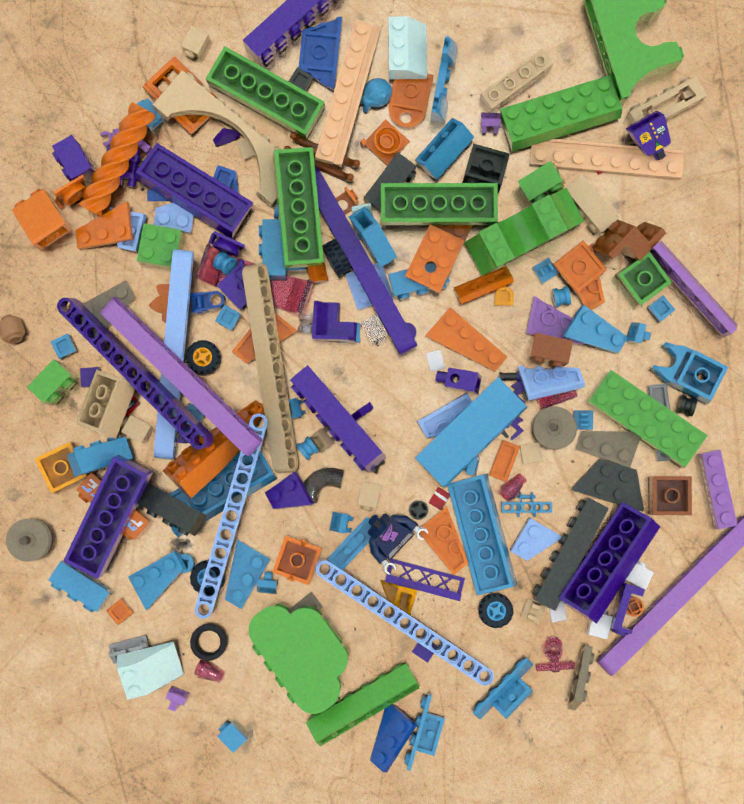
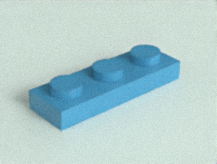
M368 517L327 558L340 569L344 570L369 543L370 536L368 535V530L372 526L368 523Z

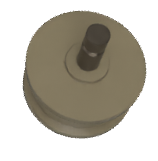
M557 406L548 407L542 410L535 418L533 425L534 435L538 442L547 448L563 449L575 439L577 423L573 415L566 409Z
M37 519L19 520L7 532V549L14 558L20 561L30 562L41 559L48 553L52 545L50 529L45 523Z

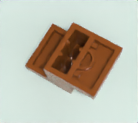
M617 220L609 226L608 231L604 235L597 238L592 248L596 253L614 259L621 251L622 254L641 261L666 232L663 228L647 222H643L636 227Z

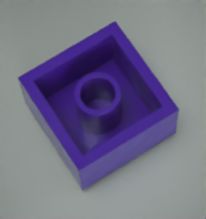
M73 135L52 146L54 149L52 154L61 167L64 166L61 170L67 180L72 181L82 174L85 181L92 178L95 170Z

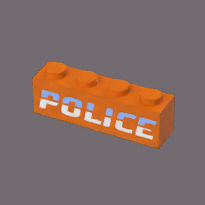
M91 472L76 489L79 492L78 496L86 503L88 501L92 502L102 479L94 472ZM136 508L123 535L129 540L132 538L136 540L152 521Z

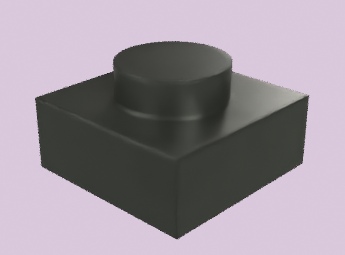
M297 67L288 82L306 91L314 77Z

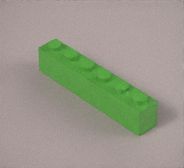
M400 664L394 667L393 671L389 674L380 675L372 684L363 685L359 689L360 691L355 694L346 695L343 701L338 704L334 703L321 714L312 715L306 724L315 742L321 747L421 687L408 665Z

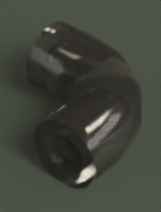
M321 468L312 472L305 479L303 484L313 503L318 502L320 491L324 487H341L344 474L343 469Z

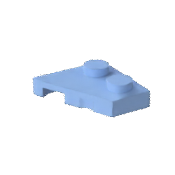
M170 203L156 208L153 225L179 229L184 233L191 234L194 215L175 203Z

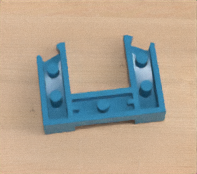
M445 36L430 119V122L445 124L448 110V101L446 99L448 88H444L445 81H449L451 70L447 68L455 69L458 55L457 44L448 36Z

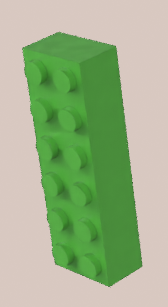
M226 46L223 47L206 77L208 85L290 131L296 132L305 139L308 138L325 108V102Z
M610 75L500 109L501 122L512 152L620 119L622 115V106Z
M313 147L274 150L273 163L283 269L322 266L324 259Z
M381 183V225H493L498 222V183Z
M612 370L609 371L588 401L590 405L683 468L688 465L708 436Z

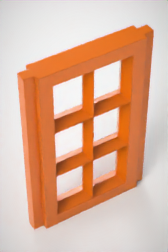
M174 56L142 88L157 100L163 92L155 84L163 78L170 85L172 82L165 75L171 69L177 74L182 70L185 73L189 72L196 78L198 84L202 85L203 83ZM186 115L173 118L192 134L210 117L201 115L195 122L191 121Z

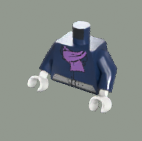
M385 513L381 518L373 515L368 521L369 525L372 526L368 530L370 553L379 564L384 566V572L389 575L390 573L386 569L387 566L391 565L394 570H396V566L393 563H388L387 559L390 561L415 535L413 531L417 533V537L420 540H424L419 535L420 531H425L428 534L426 528H419L418 524L406 515L393 514L390 516Z

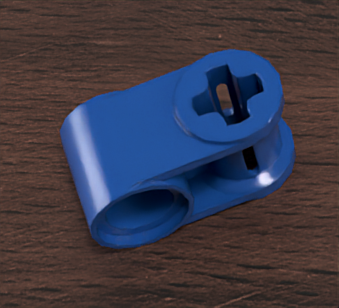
M219 291L190 294L191 314L219 310L223 308L224 304L226 305V298ZM219 295L221 302L218 305H213V297Z

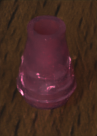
M518 473L514 478L501 486L499 493L509 502L512 499L515 500L527 480Z
M199 660L194 675H197V678L220 683L224 672L207 661Z

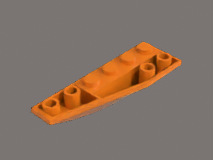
M255 400L237 412V414L249 425L251 417L255 414H263L264 408L262 403ZM256 417L254 419L255 427L257 426L261 417ZM217 427L210 431L213 435L211 446L195 449L190 445L162 470L190 498L218 475L239 451ZM201 437L199 442L203 445L205 440L204 437Z

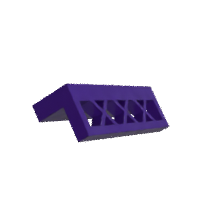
M396 559L390 560V563L402 565L405 573L399 576L392 575V566L389 565L388 572L390 575L386 574L385 582L460 601L465 578ZM418 569L424 577L415 581L412 580L409 572ZM423 571L429 572L430 574L425 576ZM407 574V576L409 577V579L404 578V577H402V576H404V575ZM433 574L439 575L442 580L436 586L431 585L427 579ZM442 576L448 577V579L444 581ZM425 579L428 584L422 583L421 581ZM451 579L459 580L458 591L449 590L446 582ZM444 584L445 587H446V589H445V588H441V587H439V586H441V585Z

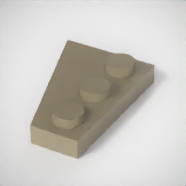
M126 280L83 303L106 328L111 323L100 311L111 298H118L127 307L136 298ZM94 328L93 335L95 337L97 336L96 328Z
M581 431L575 449L630 468L640 438L632 432Z
M585 645L581 651L576 675L579 678L575 680L572 688L575 696L569 702L567 709L575 711L582 702L586 701L587 691L585 690V685L590 681L591 672H588L589 665L593 664L595 656L592 653L593 647Z

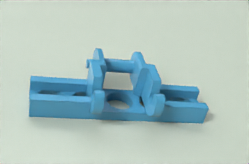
M519 492V495H517L519 502H502V513H517V517H520V513H533V517H536V513H552V502H534L536 495H533V492H531V495H522ZM522 499H531V502H522ZM525 504H529L531 506L529 511H525L523 509V506ZM511 505V510H505L504 506ZM536 505H540V510H536ZM543 505H549L550 509L543 510Z

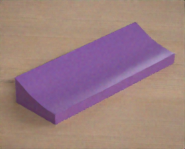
M662 240L657 243L650 252L670 279L723 337L731 335L736 331L738 324Z

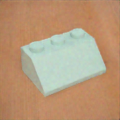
M408 16L389 17V79H427L426 24Z

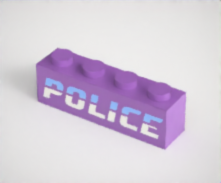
M721 450L698 454L714 529L719 530L737 526Z

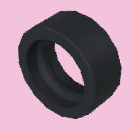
M213 623L199 626L192 633L190 639V648L193 654L204 661H213L219 658L225 652L228 644L225 631L219 625ZM205 631H213L220 638V646L213 653L207 654L199 649L197 640L200 634Z

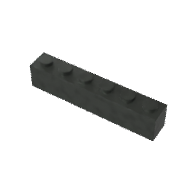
M586 497L585 500L581 499L577 507L579 510L577 516L571 518L568 524L570 527L568 533L562 535L559 541L561 544L559 550H555L550 558L552 564L549 568H545L541 576L543 578L541 585L537 584L532 593L535 601L556 611L561 601L559 599L560 595L577 571L609 509L589 497Z

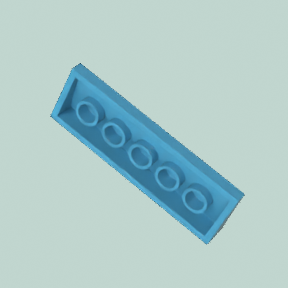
M498 377L415 458L445 488L528 407Z
M261 450L247 497L277 480ZM241 452L237 453L223 470L192 498L183 493L179 488L169 495L206 515L204 522L213 518L224 510ZM244 455V464L251 465L253 463L252 455ZM240 473L237 476V480L239 483L245 484L248 481V476L245 473ZM237 491L234 492L232 500L240 502L242 494ZM173 524L171 527L173 533L177 537L184 535L177 531L179 527Z
M488 473L449 483L448 489L477 596L516 586L517 581Z

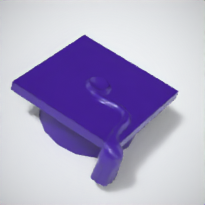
M216 231L211 234L208 242L213 248L233 256H239V248L245 249L244 244Z
M240 259L238 261L239 265L217 285L239 310L247 304L242 271L245 267L243 259Z

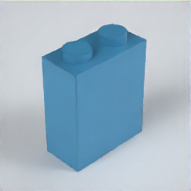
M366 207L349 216L368 252L380 267L389 264L397 257L379 223Z

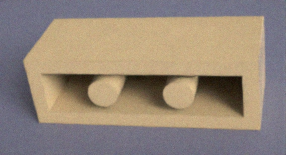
M583 174L566 187L582 218L587 220L589 223L588 227L594 234L598 233V235H601L613 222L619 219Z

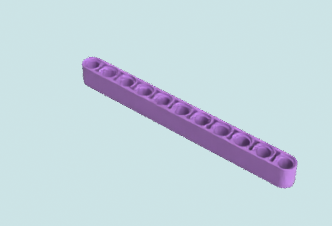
M116 297L111 298L100 311L101 314L245 455L250 456L263 442L262 438L122 301Z
M744 516L737 521V526L731 527L629 628L632 630V634L626 633V636H621L598 659L597 663L610 676H613L744 546Z

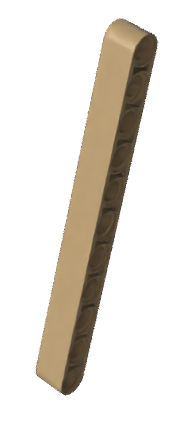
M263 263L249 265L243 268L242 276L264 414L268 420L267 433L273 469L277 473L295 472L298 468V457L268 269Z

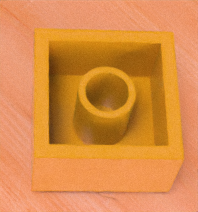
M68 442L35 458L51 494L88 476L84 474L74 477L67 457L68 454L73 452L74 446L72 442Z

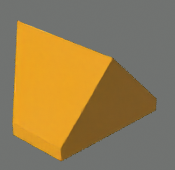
M380 579L387 600L410 615L417 590Z

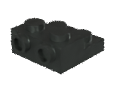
M473 143L462 183H498L499 193L510 154Z

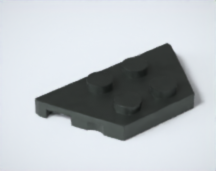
M598 459L571 489L572 491L618 505L624 502L641 512L644 510L637 470L610 461Z

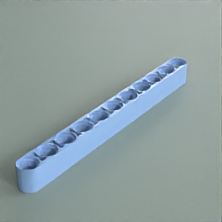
M174 249L164 343L184 362L194 252ZM161 373L160 382L180 401L181 392ZM162 395L159 396V401L161 404H163L164 397ZM175 408L172 411L174 417L177 416V410ZM157 412L154 458L174 460L177 430Z
M255 414L251 417L249 426L262 440L266 433L268 420L263 414ZM256 417L264 419L263 427H255L254 419ZM262 443L251 454L253 457L251 465L244 464L243 457L245 454L242 451L240 453L195 605V614L201 619L208 618L213 612ZM245 473L248 476V481L245 484L239 483L237 480L238 474ZM236 491L242 494L240 502L232 500V494ZM229 510L235 511L237 514L236 520H228L226 513ZM223 529L230 530V539L226 540L221 537ZM217 548L225 550L226 555L224 558L216 556L215 551ZM211 567H218L220 575L217 577L210 574ZM205 586H213L215 593L207 595L204 591ZM201 604H206L209 607L207 614H202L199 611Z
M321 559L316 562L315 572L322 579L479 684L485 686L492 683L494 679L493 672L485 665L330 561ZM322 564L329 565V570L325 574L319 572V567ZM340 574L344 575V583L336 584V577ZM355 585L361 587V592L358 595H353L351 592ZM376 596V604L369 606L368 598ZM387 607H392L393 613L390 616H384V609ZM402 618H408L409 620L406 627L400 626ZM423 628L425 631L424 635L417 638L416 631ZM435 639H440V646L438 648H432V641ZM456 650V656L449 659L447 657L448 652ZM467 660H471L472 666L469 669H464V663ZM482 671H487V678L484 680H480V673Z

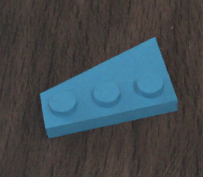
M585 305L580 306L561 336L613 353H619L629 338Z
M237 540L225 600L242 609L257 584V580L261 577L271 559L240 540Z
M177 550L128 576L146 611L151 608L153 603L164 593L165 589L186 568Z

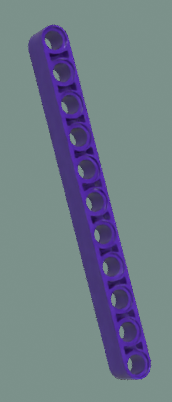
M315 167L319 211L334 238L342 248L357 279L361 282L362 288L396 349L402 355L418 345L318 167Z
M64 297L58 301L57 309L59 313L192 447L202 449L212 445L213 435L78 299ZM68 302L71 304L70 310L67 309ZM81 315L84 317L83 324L80 322ZM94 328L97 330L96 337L93 335ZM108 341L111 345L109 350L106 348V343ZM120 355L124 357L123 363L119 360ZM134 368L137 370L136 377L132 373ZM147 381L151 385L150 390H147L146 388ZM160 395L164 397L163 404L159 401ZM174 408L177 410L176 417L172 414ZM187 421L191 424L190 431L186 429ZM200 435H202L205 440L203 445L199 442Z

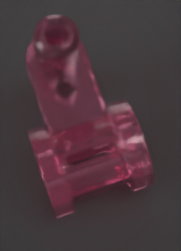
M550 637L546 640L545 655L551 660V663L536 664L537 672L552 671V673L560 672V670L575 669V662H559L563 655V645L559 638Z

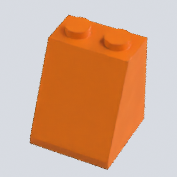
M37 189L31 193V197L27 200L17 202L12 212L31 243L39 250H42L72 229L47 191Z

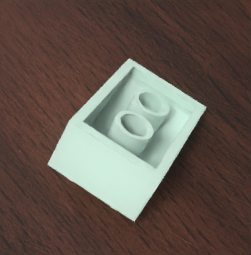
M174 641L117 655V671L127 700L145 696L184 675Z

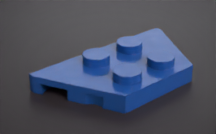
M340 16L327 23L323 22L316 27L302 30L298 68L310 74L315 80L331 90L335 89L342 26V17Z

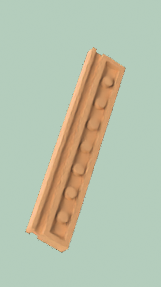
M356 19L354 21L316 151L315 160L332 165L336 164L342 167L381 26H374L371 23Z
M552 139L531 146L529 165L543 166L552 161L557 168L681 179L684 151L664 149L666 156L661 160H655L653 154L647 156L637 146Z

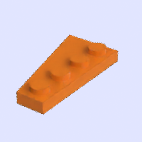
M451 307L425 335V337L494 372L507 359L503 352Z

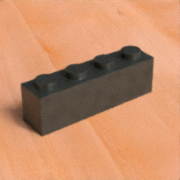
M149 483L136 507L140 510L142 507L148 509L146 513L154 518H157V516L162 517L163 520L161 522L170 527L173 524L178 526L177 531L186 536L189 533L196 536L206 518V515Z

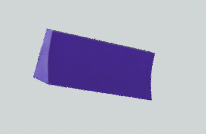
M158 143L155 144L135 172L136 180L229 238L234 237L242 221L253 206V202Z

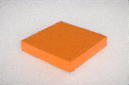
M584 240L553 264L576 294L607 270Z

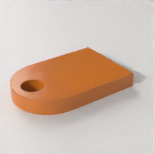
M427 74V79H394L392 96L389 102V116L397 126L406 129L414 128L424 120L434 75ZM402 114H409L411 121L403 123L400 120Z

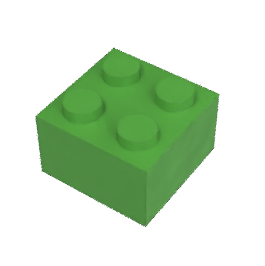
M549 161L518 181L526 197L532 203L546 197L550 192L556 193L564 188L563 184L566 183L552 161Z
M144 223L137 262L139 264L171 269L173 250H181L183 231Z
M650 251L641 261L635 259L616 273L638 305L644 304L672 283Z
M53 359L27 388L44 404L51 405L53 403L55 405L62 398L61 394L74 386L76 383L74 380L77 377L60 361Z

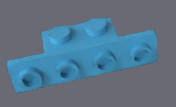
M528 658L519 661L515 666L516 669L511 674H507L502 679V683L490 691L489 697L475 707L473 714L478 719H482L494 706L507 719L534 692L521 679L533 666V663Z
M428 693L427 697L423 696L420 708H423L421 716H417L415 722L417 724L416 727H418L416 735L412 734L409 744L412 746L411 753H407L404 764L407 765L406 768L411 771L416 751L432 756L435 755L444 724V717L427 713L432 698L431 693Z

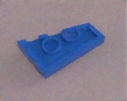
M394 704L384 710L370 759L375 766L386 773L417 726L415 722Z

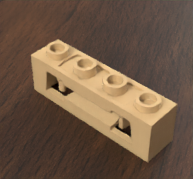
M541 48L483 91L479 99L489 112L492 113L549 71L553 66V62Z
M688 76L680 81V85L676 87L671 85L663 90V94L659 96L654 94L647 98L645 104L640 105L638 103L632 106L627 117L630 123L634 124L651 114V110L677 97L681 91L686 90L680 95L682 101L661 112L667 120L703 101L707 94L697 76L693 78Z

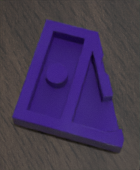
M293 472L265 492L273 509L312 506L314 504L297 472Z

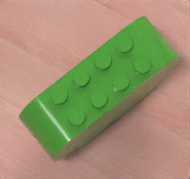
M283 604L268 605L259 611L249 624V637L254 644L252 646L253 650L258 656H263L265 659L264 665L269 672L273 670L276 674V682L281 688H286L288 691L286 695L292 704L296 702L301 710L309 714L324 712L339 697L341 689L339 676L346 669L348 662L346 646L321 611L314 610L315 607L301 606L289 613L288 610L290 608Z

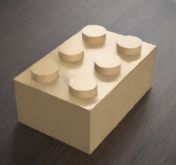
M96 370L76 424L116 439L135 388L124 379Z

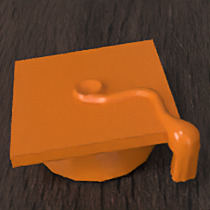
M385 119L367 140L364 138L361 140L360 145L362 147L366 146L388 166L397 152L400 153L410 141Z
M83 174L54 191L56 196L55 203L61 210L65 208V205L74 204L83 197L84 190L86 189V181Z

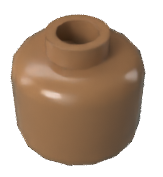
M11 314L3 316L0 321L1 339L9 344L20 342L25 335L21 319Z

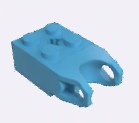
M665 342L663 348L674 358V365L671 367L653 365L651 371L668 385L708 405L717 391L728 366L686 346ZM702 374L705 380H699L697 376Z

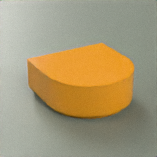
M504 286L496 290L494 306L514 305V293L509 287Z

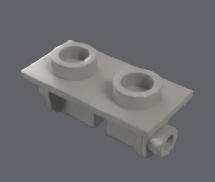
M146 635L108 645L110 650L108 653L113 664L117 663V655L149 648Z

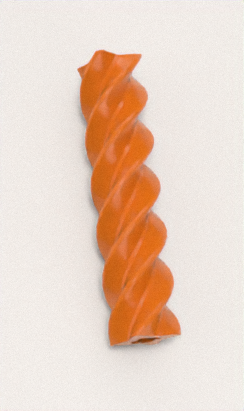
M131 102L128 108V115L120 122L119 132L111 139L110 150L102 156L101 167L93 173L92 184L86 187L83 193V201L78 205L102 217V210L110 204L111 193L119 187L120 176L128 170L129 159L137 153L138 142L146 136L147 125L155 119V114Z

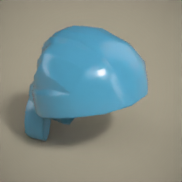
M374 78L365 85L360 104H364L363 112L369 111L371 106L382 107L390 101L392 87L385 79Z

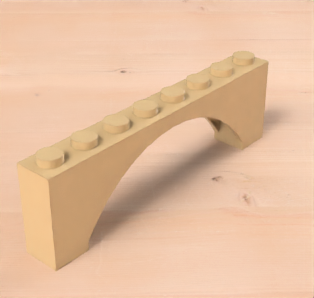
M182 70L154 102L153 110L166 121L181 115H204L219 119L235 128L247 140L257 161L260 184L256 195L271 207L277 200L273 152L281 148L279 146L274 147L269 143L270 139L266 135L257 133L255 131L256 128L248 121L245 123L237 111L228 109L225 106L226 103L220 97L215 98L210 94L211 90L207 86L198 84L196 78L191 73H185Z

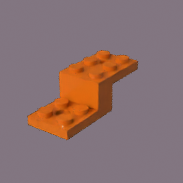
M430 224L405 277L440 293L473 225ZM429 262L436 265V270L432 273L427 272L425 269V265Z

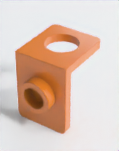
M347 187L344 188V193L336 198L337 202L345 200L348 203L347 209L343 211L345 215L352 211L353 206L358 205L357 199L359 198L353 190L349 191Z

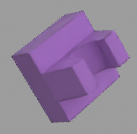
M481 112L482 133H486L487 127L492 126L494 134H498L501 125L500 113Z
M171 686L166 696V699L171 701L168 709L176 711L179 704L184 706L189 693Z

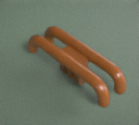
M296 132L290 133V138L296 143L307 148L313 147L314 164L319 170L350 182L354 179V175L351 173H345L329 166L330 164L315 160L318 148L317 143L299 136ZM290 146L284 147V149H292ZM345 156L343 164L357 168L360 166V161Z

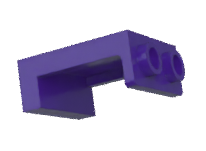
M623 583L617 593L611 613L613 617L610 626L612 632L622 636H626V633L632 634L631 629L622 626L631 594L643 597L645 589Z

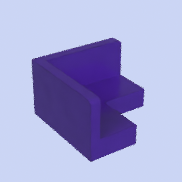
M314 301L312 339L318 341L356 342L357 323L339 322L340 303Z

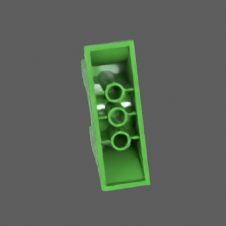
M584 0L607 76L610 75L621 105L626 102L631 91L638 84L652 76L675 70L682 62L684 53L682 47H678L677 42H663L657 46H649L642 43L636 35V25L649 22L658 17L665 7L667 0Z
M564 188L532 203L529 207L509 218L489 226L464 243L483 276L583 223L584 220L568 189Z

